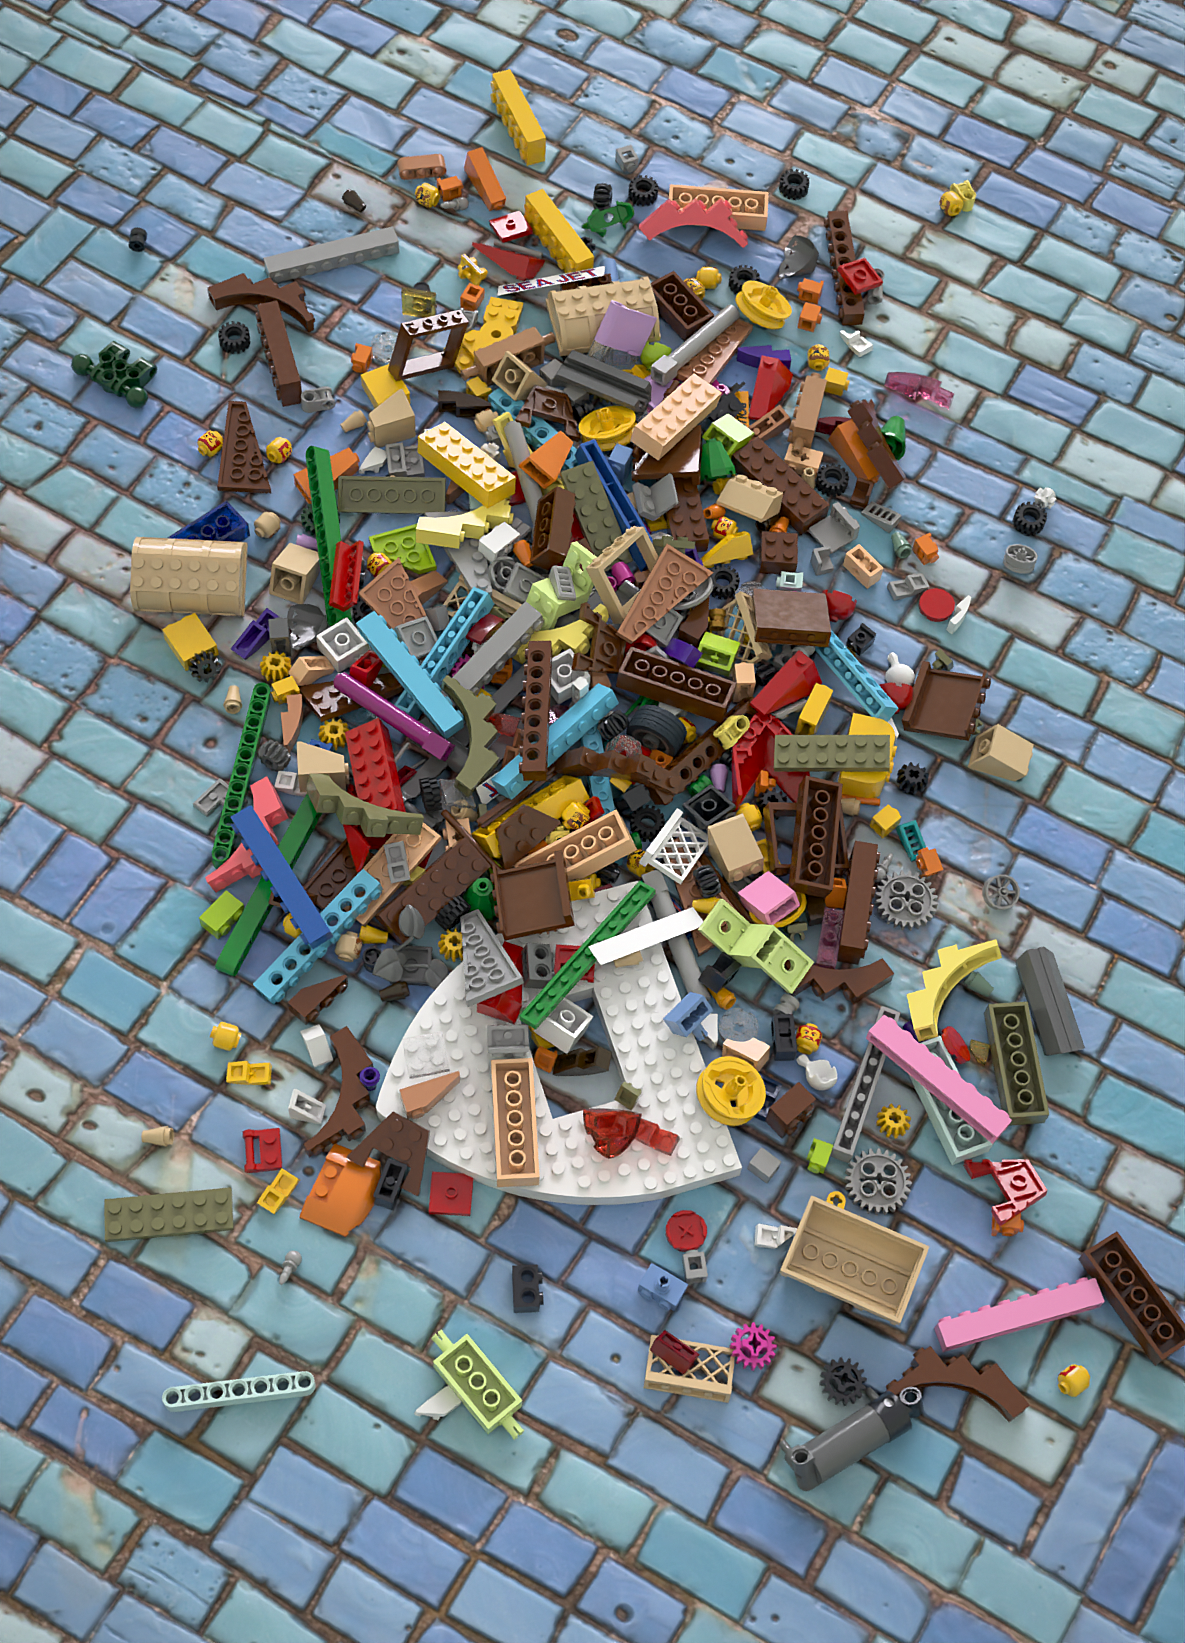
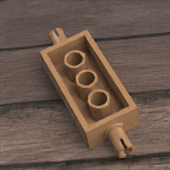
M534 326L499 342H494L487 347L480 348L474 352L473 366L460 371L461 377L466 381L476 376L482 382H485L487 387L494 385L495 383L492 381V378L506 351L515 355L530 368L543 364L544 347L556 342L553 332L541 336Z
M814 372L810 376L807 375L805 382H801L799 392H802V394H798L796 405L799 406L795 407L793 417L796 419H793L790 425V430L793 432L789 431L787 442L793 444L791 454L796 457L802 455L803 447L811 449L827 382L826 379L821 378L819 373Z

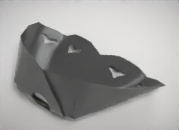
M800 235L792 237L784 250L785 260L780 264L779 268L780 279L813 273L816 268L819 252L810 239Z
M296 604L290 606L287 619L288 626L292 630L290 634L292 647L295 650H299L317 642L316 636L328 629L326 615L315 605Z

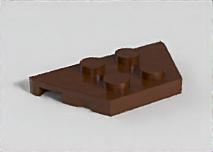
M523 804L495 829L496 839L499 842V854L502 856V869L507 870L513 867L559 826L561 822Z

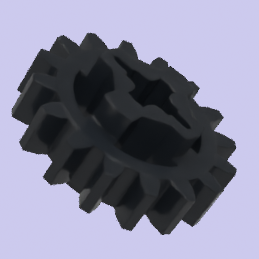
M840 1357L838 1363L832 1359L830 1361L831 1366L827 1364L824 1366L826 1372H821L820 1377L824 1379L819 1382V1385L825 1386L822 1394H829L828 1401L834 1398L835 1405L842 1401L843 1405L847 1406L848 1400L854 1404L856 1402L855 1397L859 1399L862 1397L860 1391L866 1390V1386L863 1383L867 1381V1378L861 1377L864 1369H857L858 1362L852 1365L851 1358L844 1362L843 1358ZM842 1368V1371L832 1373L833 1370ZM841 1378L845 1379V1385L841 1384ZM854 1390L853 1393L844 1395V1392Z

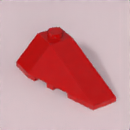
M504 941L502 945L521 976H523L521 956L523 947ZM522 984L477 1003V1012L515 1025L522 1008Z

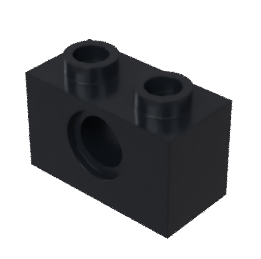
M388 1158L373 1195L375 1205L394 1211L402 1191L401 1186L408 1175L407 1164Z

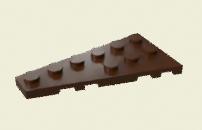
M228 401L217 485L218 491L272 494L247 403L244 401Z
M392 673L378 674L374 683L369 687V689L384 699L404 691V688ZM333 681L298 686L302 698L321 722L362 708L361 705L335 689Z

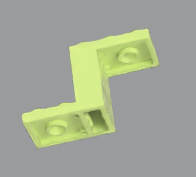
M578 542L571 543L563 564L564 567H569L576 594L575 601L559 600L549 577L533 583L526 602L543 616L544 623L539 631L554 629L558 617L579 609L582 603L588 601L594 584L586 567L593 562L592 560L596 556ZM580 563L582 564L583 571L580 569Z
M719 899L698 929L719 950L727 953L742 965L741 967L761 968L788 993L794 992L814 963L774 925L750 924L724 899ZM724 921L728 925L726 932L721 930V924ZM787 960H789L791 963V967L788 971L784 967V964Z

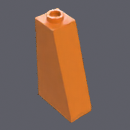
M483 147L467 152L464 170L489 211L502 209L505 205L506 197Z
M851 419L838 425L828 438L831 445L857 478L877 483L881 475L866 454L868 449L857 434L858 428L854 421Z
M559 431L518 466L542 488L546 489L556 481L574 442L562 431Z
M349 447L330 456L334 490L336 491L338 489V476H353L359 471L358 462H360V459ZM307 468L293 474L294 484L306 502L312 505Z

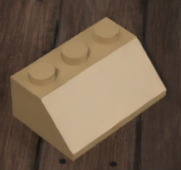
M737 475L729 479L716 504L762 523L780 512L783 493L777 491L774 487L764 486L759 481L747 479L744 475Z

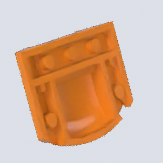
M334 1144L326 1156V1161L309 1196L307 1195L299 1218L346 1237L349 1235L350 1230L356 1226L359 1227L374 1206L373 1195L381 1177L380 1161L369 1157L365 1166L362 1167L347 1159V1156L353 1150Z

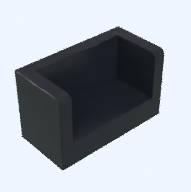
M722 952L712 966L707 965L698 980L717 994L733 980L742 965L727 953Z

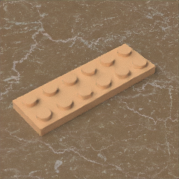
M423 823L420 835L393 834L384 845L404 841L409 872L411 874L442 838ZM384 845L363 868L383 888L380 897L368 905L365 913L357 916L356 920L363 926L370 922L404 882L391 884ZM359 892L356 897H363L366 892ZM346 906L343 910L348 912L352 906Z

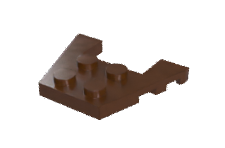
M534 385L515 421L521 423V426L529 428L531 417L534 415L564 424V434L572 441L579 442L581 438L580 433L577 431V422L572 416L573 410L568 394Z
M584 602L580 607L579 619L594 626L590 657L579 652L574 654L571 670L618 674L623 664L626 641L616 635L617 630L611 624H606L598 612L595 613L590 609L591 605Z
M393 1111L347 1156V1159L364 1167L375 1148L395 1160L407 1164L411 1169L401 1188L419 1196L430 1130Z

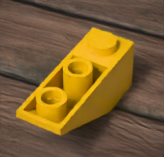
M742 531L727 535L700 558L703 566L711 568L717 563L728 564L733 559L745 560L748 556L753 555L750 533Z

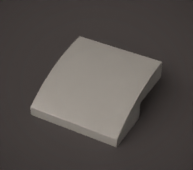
M403 442L385 444L390 476L425 477L423 457L418 453V445L403 446Z

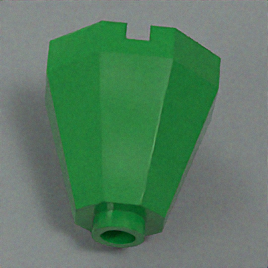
M709 439L706 440V444H703L700 482H704L705 478L706 482L716 481L717 478H727L729 474H731V477L736 475L735 467L721 441Z
M478 878L462 895V898L471 906L468 913L479 909L486 921H493L496 918L494 906L497 905V901H494L492 893L495 885H492V882L487 878Z

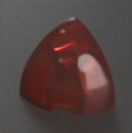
M607 1108L583 1109L586 1134L592 1136L595 1142L593 1147L599 1154L611 1159L623 1153L630 1146L638 1132L641 1113Z

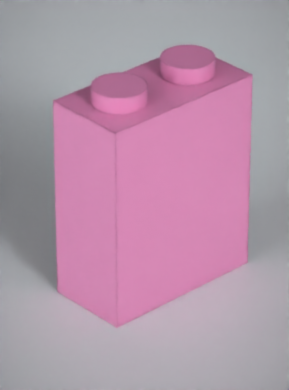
M769 871L738 892L742 905L767 925H774L800 906L795 891Z

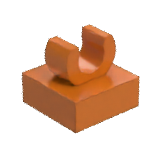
M760 771L755 782L754 796L758 797L760 792L765 793L766 789L771 792L773 787H776V780L768 779L767 771Z
M539 1046L533 1060L535 1066L551 1073L558 1056L557 1051L552 1052Z

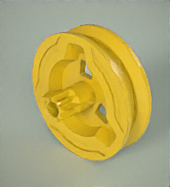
M758 281L745 282L742 286V291L735 298L738 308L752 323L768 329H781L785 324V319L789 318L792 313L790 304L778 292L777 288Z
M608 406L589 413L579 423L582 443L595 439L601 451L613 450L616 443L623 446L631 442L632 433L637 425L634 411L624 406Z
M724 1056L713 1060L702 1071L696 1084L697 1098L703 1110L712 1119L724 1125L738 1126L747 1123L761 1110L765 1102V1085L760 1074L748 1062L737 1057ZM718 1081L723 1083L722 1088L717 1086L715 1082ZM732 1100L736 1101V1107L731 1106L730 1102Z

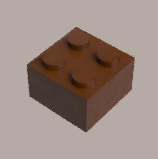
M762 531L759 549V573L781 575L782 571L796 573L798 564V533Z
M798 1082L769 1108L765 1122L782 1139L786 1135L791 1136L798 1129L797 1125L801 1121L805 1123L812 1116L811 1112L815 1109L814 1103L816 1098Z

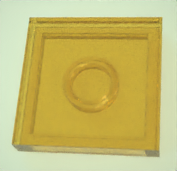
M402 287V314L421 318L437 315L436 293Z

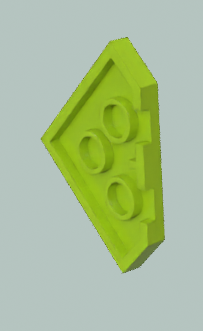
M417 524L368 537L373 553H384L392 562L399 557L403 568L417 574L437 570L429 545L416 543Z

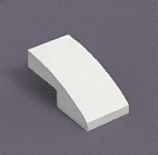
M969 595L956 605L954 617L949 621L947 631L950 634H953L959 628L966 616L971 601Z
M278 771L274 786L276 790L305 797L307 792H300L297 773Z

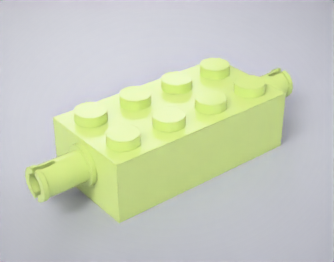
M443 1330L438 1332V1336L435 1334L432 1340L441 1349L443 1354L433 1361L434 1369L459 1397L486 1433L489 1435L499 1425H503L513 1440L518 1438V1434L519 1436L522 1435L525 1430L512 1417L522 1407L521 1398L470 1336L466 1334L453 1344L444 1334Z

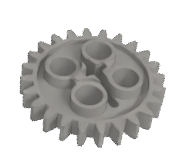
M901 870L899 876L896 872H893L892 877L887 875L885 880H881L874 898L877 899L875 905L879 906L877 913L883 912L881 919L888 918L886 924L893 922L894 928L901 925V930L908 926L909 931H911L913 926L919 929L921 924L926 926L927 920H932V915H935V908L938 906V903L935 902L938 896L933 895L936 889H930L931 882H924L925 876L919 879V873L912 876L911 871H909L905 875L903 870ZM894 888L900 889L901 892H896ZM895 905L899 907V909H894L892 906ZM911 909L918 910V913L913 912Z
M878 1148L876 1153L869 1149L868 1155L864 1151L861 1152L860 1157L856 1155L853 1159L854 1162L850 1161L848 1165L850 1168H847L845 1174L848 1176L844 1178V1182L849 1183L845 1186V1190H851L848 1198L855 1197L853 1204L859 1202L861 1204L860 1210L867 1207V1213L869 1214L873 1209L877 1216L880 1210L886 1215L888 1208L892 1213L896 1210L895 1206L901 1208L902 1202H906L908 1199L906 1195H909L911 1192L907 1187H910L912 1184L911 1181L907 1180L911 1174L905 1173L908 1166L901 1167L903 1160L896 1161V1154H893L891 1157L888 1156V1150L881 1154L880 1148ZM863 1168L871 1169L872 1174H866ZM884 1170H890L893 1173V1175H886L884 1173ZM863 1188L871 1189L872 1194H866ZM889 1189L893 1195L888 1196L883 1190Z

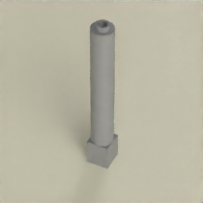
M727 305L669 356L663 355L651 366V379L663 386L667 385L677 376V371L739 318L738 309L733 305Z
M510 421L504 427V432L533 523L531 530L533 536L537 504L543 495L540 485L518 466L530 455L521 423Z
M657 869L643 874V883L656 889V894L650 901L658 920L676 914L677 912L662 872ZM683 933L668 939V945L687 993L693 992L703 995L709 1001L711 997L706 985L698 980L701 972L686 934Z

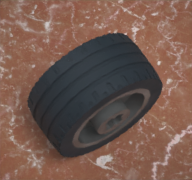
M655 705L641 706L635 712L626 729L627 736L643 747L650 750L657 749L672 757L678 753L687 735L686 727L678 717L664 708Z

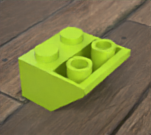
M726 414L713 422L702 438L705 441L709 439L721 441L731 459L732 454L747 445L755 433L731 415Z
M705 632L698 647V650L703 654L696 663V667H703L704 670L730 677L741 642Z

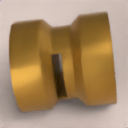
M718 608L709 610L708 617L710 621L708 622V630H726V623L724 622L727 616L726 610Z

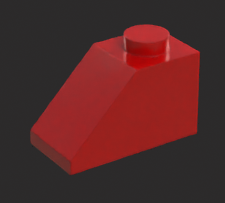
M368 650L351 665L349 675L369 688L374 683L383 662L375 652Z

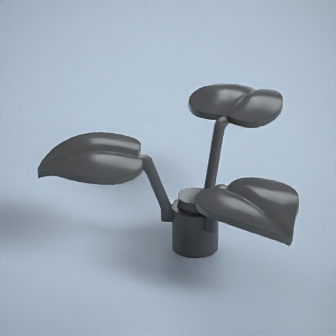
M406 905L399 917V928L405 936H409V939L396 949L387 948L383 950L375 963L372 975L381 977L389 982H396L400 980L403 968H425L427 970L424 978L427 984L436 990L449 975L446 965L439 959L431 960L429 965L405 964L406 957L400 952L413 941V937L421 939L425 932V924L421 914L413 906Z

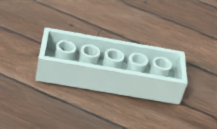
M941 1036L921 1043L935 1057L941 1058L948 1068L958 1072ZM909 1075L952 1165L990 1151L993 1146L990 1141Z

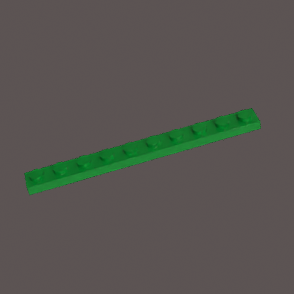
M639 880L519 1015L520 1021L536 1030L597 961L589 946L620 935L654 897L656 889Z

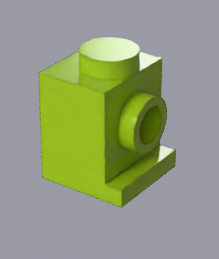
M816 1138L813 1139L806 1159L810 1161L808 1165L809 1171L824 1173L833 1148L832 1144Z

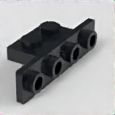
M743 381L740 385L738 383L734 384L729 389L731 393L728 395L724 393L720 397L717 407L698 425L706 418H709L713 423L726 414L734 418L745 406L734 394L746 383Z

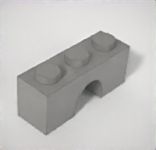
M554 359L540 368L539 376L547 382V386L554 388L558 386L565 387L562 393L568 394L571 407L575 404L580 405L583 401L589 399L588 391L554 378L563 363Z

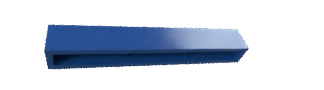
M596 440L580 444L574 456L579 465L593 461L622 535L626 532V529H630L633 526L644 527L653 543V539ZM636 542L628 547V550L641 572L646 571L649 568Z
M249 805L231 816L233 821L231 827L236 835L240 833L243 837L240 841L246 851L248 849L252 851L253 855L250 857L256 866L260 864L263 870L260 873L266 882L270 880L273 886L270 889L276 898L280 896L283 902L280 905L284 912H290L293 918L290 921L294 928H300L303 934L300 937L306 946L310 944L312 949H315L331 939L333 935L253 807Z

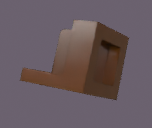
M857 478L850 504L866 508L875 482Z

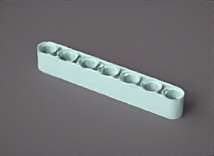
M302 1371L171 1387L164 1391L162 1401L169 1411L180 1412L308 1396L314 1392L316 1384L311 1373ZM304 1379L311 1381L310 1386L307 1388L299 1386L300 1382ZM281 1382L289 1384V1387L284 1391L277 1389ZM259 1385L267 1386L264 1393H257L256 1388ZM239 1387L245 1388V1392L241 1396L234 1395L235 1389ZM221 1390L223 1394L220 1398H212L214 1391ZM193 1393L201 1394L198 1401H190ZM171 1396H179L175 1404L168 1403V1399Z

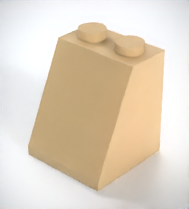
M506 351L492 378V381L514 401L527 399L534 385L544 388L547 385L546 381L509 351Z
M399 389L369 413L367 426L370 432H368V438L377 448L386 446L385 444H393L416 437L415 414L403 389Z
M289 543L272 563L269 594L298 604H304L320 573L318 552Z
M997 724L976 736L968 768L1015 782L1027 775L1034 744Z
M301 741L297 742L300 792H307L309 773L328 774L335 784L346 791V784L350 783L348 763H344V755Z
M743 813L708 826V852L728 883L739 881L744 877L757 874L763 870L762 853Z

